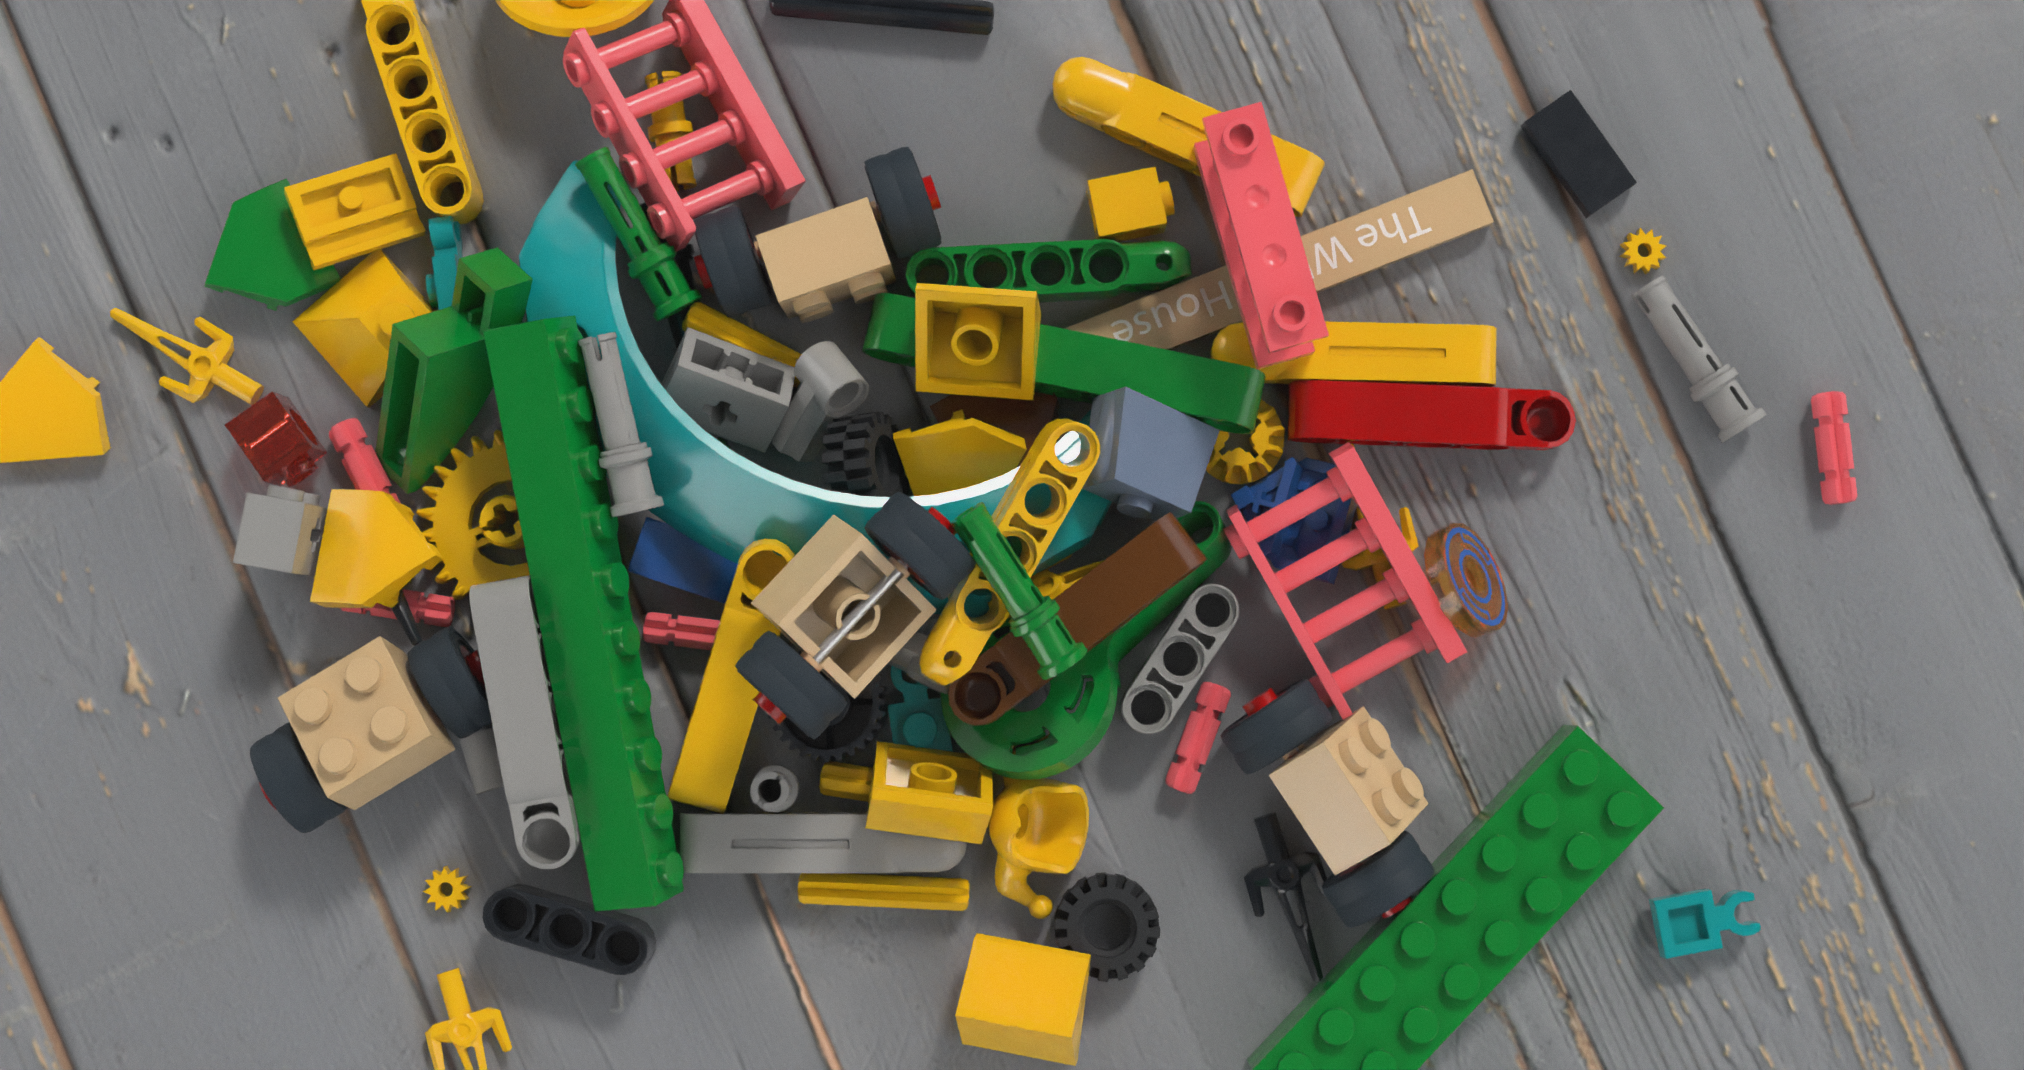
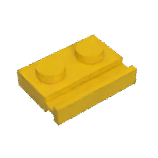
M397 153L284 187L286 199L303 244L308 252L313 270L424 236L426 232L416 210V204Z

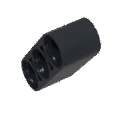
M516 884L499 890L488 898L483 907V922L485 928L493 937L510 944L610 974L627 975L633 973L646 964L655 952L656 938L654 931L647 922L613 910L595 912L593 904L530 885ZM508 897H515L526 906L527 920L521 928L509 925L503 918L502 906ZM572 914L581 921L584 931L579 944H569L559 936L557 924L561 915ZM628 931L638 939L640 950L636 960L626 961L615 954L612 942L616 932Z

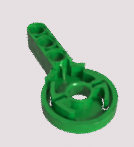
M1195 501L1191 513L1176 518L1190 537L1198 529L1204 527L1213 528L1211 536L1206 541L1196 544L1207 557L1206 562L1087 652L1081 660L1054 677L1050 681V691L1046 700L1038 708L1028 712H1020L1012 708L998 720L988 725L975 726L959 719L949 704V695L941 693V707L944 720L957 744L982 767L1003 777L1021 780L1041 779L1059 774L1088 756L1104 737L1114 715L1117 689L1121 688L1118 672L1119 661L1229 557L1232 545L1223 530L1226 525L1215 507L1204 501ZM1011 618L1006 619L1000 628L992 632L979 656L1008 634L1006 633L996 638L999 634L1010 629L1009 620ZM1093 678V681H1086L1084 694L1076 711L1068 713L1066 710H1073L1080 698L1084 679ZM1046 729L1049 731V736L1043 741L1029 746L1017 747L1015 754L1012 753L1013 746L1034 742L1046 735Z

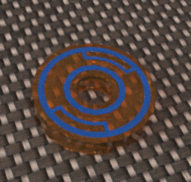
M1452 522L1428 536L1424 558L1428 580L1431 582V585L1439 583L1445 597L1438 599L1441 610L1455 628L1470 637H1480L1499 631L1506 623L1508 602L1506 588L1499 567L1489 548L1475 531L1463 523Z

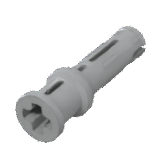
M1663 275L1631 295L1693 385L1689 388L1692 393L1690 397L1694 402H1701L1720 429L1717 437L1721 443L1767 415L1762 407L1755 408L1736 380L1739 374L1736 368H1731L1729 363L1725 366L1722 364L1684 306L1681 305Z
M616 332L578 340L579 346L582 349L605 446V451L600 452L601 458L598 461L600 468L607 469L615 503L610 508L612 517L664 505L662 496L655 495L647 460L652 457L651 447H647L646 442L640 443L617 346Z

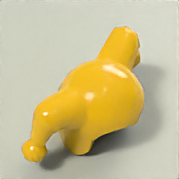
M1049 734L1034 742L1013 746L1012 753L1015 754L1017 747L1029 746L1043 741ZM1003 777L1004 789L993 802L992 814L988 824L991 841L998 852L995 867V885L1001 895L1028 907L1030 914L1034 918L1045 919L1052 912V900L1045 895H1037L1028 885L1027 876L1032 871L1067 874L1074 869L1082 855L1088 833L1089 807L1087 796L1083 788L1059 780L1048 778L1021 780Z

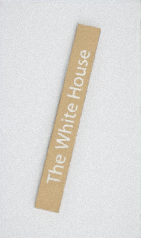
M1471 169L1302 235L1301 240L1316 292L1319 293L1488 227L1494 221L1474 171ZM1225 265L1064 329L1173 350L1219 332L1229 324L1243 321L1228 268Z

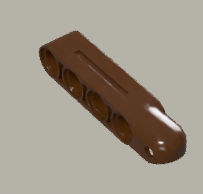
M1169 512L1054 598L1060 607L1057 614L1074 641L1083 642L1089 652L1206 562L1207 557L1173 513ZM1010 632L980 655L970 671L951 683L948 691L949 704L954 714L963 722L975 726L988 725L998 720L1054 677L1042 680L1037 672L1040 664L1022 636L1014 637L1012 632Z

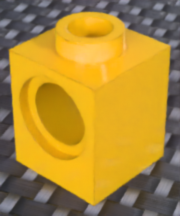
M1156 166L1087 180L1086 194L1096 239L1122 242L1161 234L1166 229V216L1175 215L1169 181H1158Z

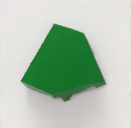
M287 178L233 202L205 281V287L223 293V290H227L264 303L268 309L277 311L279 305L284 307L330 289L340 280L334 265L313 270L308 252L303 244L284 193V187L290 186Z

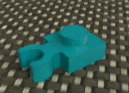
M452 216L428 219L430 238L435 256L432 257L434 273L426 275V289L431 307L438 308L439 310L452 306L459 258L463 257L460 223L458 221L454 222Z
M892 666V682L899 691L903 692L904 703L888 705L893 743L953 752L951 733L944 720L941 698L929 699V687L920 682L915 684L906 682L902 677V670Z
M1706 888L1648 899L1660 957L1665 959L1723 948L1720 931L1723 930L1741 936L1754 935L1761 930L1760 923L1755 921L1739 923L1734 916V911L1738 904L1755 900L1754 893L1749 891H1729L1716 904H1714L1712 890Z

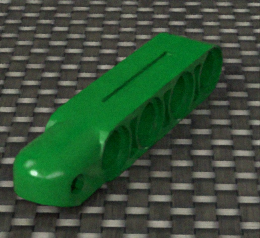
M1108 239L932 247L920 250L914 254L907 264L906 270L910 293L915 298L917 276L926 266L939 265L946 269L949 273V280L946 285L984 288L975 281L974 273L983 263L995 262L1005 269L1007 276L1004 282L994 289L1036 291L1039 303L1105 300L1116 297L1120 293L1161 291L1174 286L1192 274L1190 253L1184 246L1176 242L1142 241L1118 243L1115 240ZM1099 257H1111L1120 265L1121 275L1113 282H1099L1090 274L1089 265L1091 262ZM1045 259L1054 260L1063 268L1064 276L1054 285H1041L1036 282L1031 273L1036 263ZM1164 263L1169 267V270H1160L1156 264Z

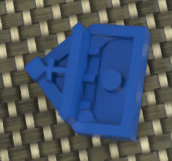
M1291 457L1285 461V466L1250 488L1247 485L1231 494L1248 522L1328 478L1326 471L1334 468L1335 465L1307 457L1299 462L1294 457ZM1353 497L1345 502L1338 498L1259 542L1260 548L1265 557L1271 560L1273 566L1281 570L1350 532L1357 504ZM1340 564L1313 579L1334 585Z

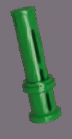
M604 147L582 158L575 166L581 171L606 219L611 224L631 259L627 264L629 268L627 272L631 279H639L656 309L653 317L656 322H660L702 298V295L698 289L690 288L674 260L677 255L674 246H670L668 242L661 243L636 196L631 191L610 155L609 148ZM609 184L631 220L632 228H630L608 189ZM639 238H641L648 251L644 252L638 242ZM659 272L661 273L669 289L671 290V296L668 294L666 288L658 276Z
M980 502L974 508L972 506L955 517L950 522L951 526L965 543L977 565L1006 606L1005 608L1012 617L1009 620L1010 630L1014 637L1022 636L1039 662L1040 667L1037 672L1042 680L1055 677L1081 660L1088 652L1083 642L1074 641L1057 613L1060 607L1056 600L1051 599L1049 596L1043 597L1037 586H1035L1010 544L994 523L985 504Z

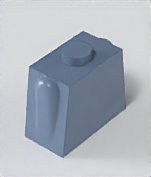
M1126 386L1094 397L1089 427L1096 433L1100 442V455L1082 489L1116 503L1119 512L1135 518H1150L1157 521L1169 512H1172L1176 518L1191 513L1220 430Z

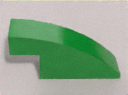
M498 247L459 258L452 306L392 325L375 452L386 474L407 494L417 491L434 473V466L440 465L448 456L450 450L456 446L473 422L494 387L483 331L522 323L533 279Z

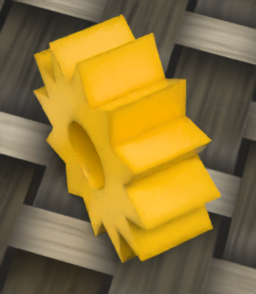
M1641 228L1636 231V235L1632 233L1626 235L1628 242L1620 244L1626 252L1619 256L1627 259L1624 267L1633 265L1634 273L1641 268L1645 275L1649 273L1650 267L1655 270L1660 267L1658 261L1666 258L1660 252L1667 247L1666 245L1659 244L1662 235L1653 237L1652 229L1645 234ZM1640 245L1648 249L1647 257H1642L1638 253Z
M444 866L442 872L433 870L434 879L425 880L430 888L423 892L431 895L427 903L435 902V911L444 907L446 912L449 913L453 906L458 909L462 908L461 900L470 899L464 891L472 886L464 884L467 876L459 877V868L451 872L448 866ZM444 883H449L453 888L450 896L442 892V885Z

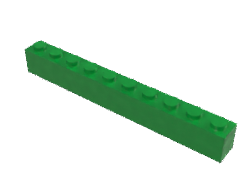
M575 315L546 318L484 330V339L594 910L597 912L657 906L684 891L682 881L684 865L681 856L677 852L673 834V807L669 797L666 795L662 776V749L659 741L655 738L651 718V691L648 683L644 680L639 654L640 633L638 627L633 622L628 596L629 575L622 564L617 538L618 517L611 516L610 508L612 506L606 480L607 469L600 468L598 461L601 458L600 452L604 451L599 443L595 422L596 408L592 391L589 389L582 349L578 343V340L583 339V336L578 330Z

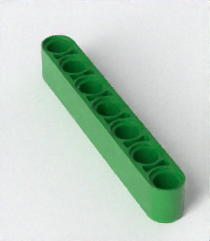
M878 293L875 295L862 348L864 354L878 360L916 368L915 298L890 293ZM1040 324L1034 392L1053 395L1054 392L1056 397L1092 404L1094 397L1126 386L1220 431L1235 434H1252L1255 429L1266 376L1257 369L1240 364Z

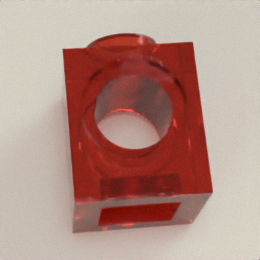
M273 391L225 424L264 482L282 486L284 483L289 487L294 486L311 476L318 468L315 462L327 454V451L289 397Z

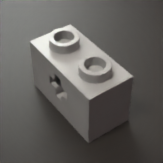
M687 327L665 374L662 386L677 405L705 431L765 453L789 408L795 375L794 367Z
M268 485L266 496L247 492L233 563L315 577L328 509L319 506L320 495L274 485Z

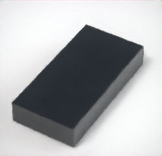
M1571 90L1521 125L1523 131L1585 218L1597 212L1637 183Z

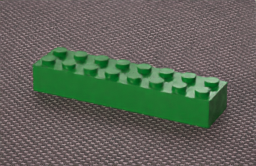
M1562 725L1432 863L1434 874L1420 889L1411 895L1409 904L1387 918L1383 919L1381 917L1246 1059L1252 1070H1418L1654 820L1664 807L1579 726Z

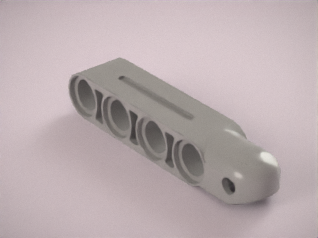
M528 575L472 585L469 592L472 620L516 848L521 857L531 866L539 869H555L566 864L574 856L579 845V827L531 578Z
M867 812L680 813V856L684 865V873L941 872L950 870L959 864L965 855L967 842L865 829Z

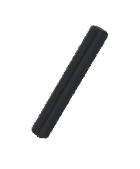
M769 0L771 13L775 16L980 35L990 34L994 24L995 10L993 3L990 1Z

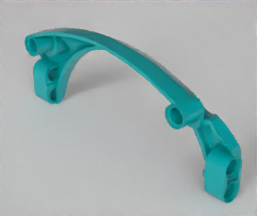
M574 160L537 215L519 254V267L533 279L525 318L526 322L575 315L577 327L583 339L616 332L617 346L640 443L646 442L647 447H651L652 457L647 460L655 495L662 496L664 503L663 506L648 510L695 542L737 564L747 546L754 541L764 538L776 539L786 544L796 555L832 515H835L862 533L888 560L889 557L873 542L864 527L874 514L882 509L890 497L860 496L829 491L791 480L762 468L732 451L702 429L677 405L660 384L641 354L626 319L618 288L615 263L617 235L606 219L581 171L575 166L579 160ZM609 184L608 189L622 212L623 206ZM586 371V377H587L588 386H589V389L591 390L590 383H589V378H588V374H587V371ZM1091 410L1087 412L1079 423L1089 427ZM596 412L595 422L599 443L602 450L605 451V446ZM1069 431L1055 444V454L1061 463H1068L1074 460L1081 450V440L1074 431ZM1019 467L1002 476L971 487L934 495L911 496L910 498L927 511L931 507L935 508L950 522L959 514L972 506L974 508L980 502L985 504L986 509L992 516ZM1045 483L1032 486L1025 496V507L1031 515L1044 512L1051 502V491ZM1081 489L1032 576L1089 544L1096 527L1101 526L1112 501ZM956 533V534H955V537H956V538L961 542V544L968 550V552L971 553V552L969 551V549L967 548V546L965 545V543L961 540V538L959 537V535ZM1017 536L1005 537L1019 558L1022 552V544ZM908 576L906 579L937 609L933 614H941L948 602V597L943 600L934 597ZM976 589L966 597L964 611L967 616L978 617L988 612V602L992 601L990 590Z

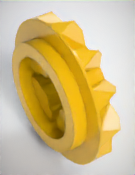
M1261 399L1256 419L1258 426L1249 438V442L1253 447L1251 450L1256 454V458L1250 452L1246 453L1240 447L1235 448L1232 452L1228 450L1224 455H1221L1219 451L1225 447L1224 443L1230 435L1228 432L1219 431L1206 471L1211 476L1229 484H1248L1263 478L1272 471L1283 454L1285 429L1274 407Z

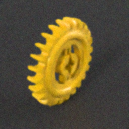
M496 429L493 433V448H489L480 437L472 436L471 443L474 454L472 457H469L459 449L452 448L450 453L457 468L453 471L440 465L434 466V471L444 482L443 487L424 486L422 488L426 495L436 501L435 507L418 509L416 511L419 517L433 522V527L423 531L422 534L427 542L436 543V548L443 557L439 563L444 562L445 564L434 580L436 583L445 584L457 579L458 583L452 593L454 600H462L468 596L472 585L530 575L528 562L514 566L498 564L485 556L481 549L492 544L513 550L525 548L520 520L514 524L516 532L514 535L497 530L499 525L506 521L504 513L506 510L518 514L514 496L502 495L491 499L481 511L480 526L472 529L471 525L474 509L482 496L498 484L512 482L503 432L500 429Z

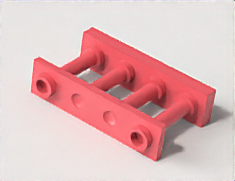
M1262 101L1202 118V123L1207 140L1194 143L1193 150L1256 369L1312 355L1315 352L1312 341L1326 338L1329 336Z
M1349 442L1328 453L1335 465L1334 468L1326 471L1328 478L1248 522L1245 521L1238 506L1234 505L1226 510L1233 524L1223 529L1239 559L1249 554L1251 555L1317 673L1308 681L1312 684L1319 699L1324 702L1327 708L1335 705L1343 720L1353 715L1343 693L1420 651L1425 650L1429 654L1437 649L1446 663L1467 653L1465 646L1359 455ZM1353 497L1363 515L1362 519L1354 522L1356 529L1275 573L1258 544L1259 542L1338 498L1345 502ZM1380 548L1382 549L1392 567L1382 573L1385 579L1303 623L1286 593L1366 549H1369L1371 553ZM1397 599L1399 604L1408 599L1410 600L1420 618L1410 624L1413 628L1412 630L1333 673L1329 671L1315 643Z

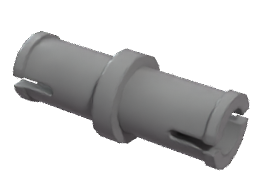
M771 765L761 769L755 775L750 786L752 801L768 812H780L788 809L795 802L799 792L797 776L790 769L782 765ZM771 779L780 781V797L770 796L769 783Z

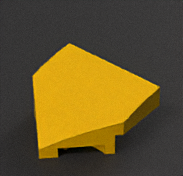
M40 337L31 344L0 382V463L104 455L111 447L101 395L95 390L100 382L94 377L86 378L54 354L52 351L55 348Z
M963 410L953 412L950 420L914 432L909 427L893 433V439L914 496L934 495L963 489L1002 476L1017 468L1027 450L1024 438L974 418L966 420Z
M331 489L310 602L332 608H372L376 603L393 608L399 602L400 590L423 568L431 571L443 557L436 546L428 543L413 520L415 514L411 508L395 501L392 495L383 491Z

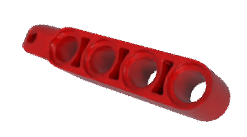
M1325 380L1292 381L1289 386L1288 441L1320 444H1346L1349 442L1354 445L1474 450H1549L1567 442L1574 432L1576 423L1575 412L1569 400L1561 393L1552 390Z

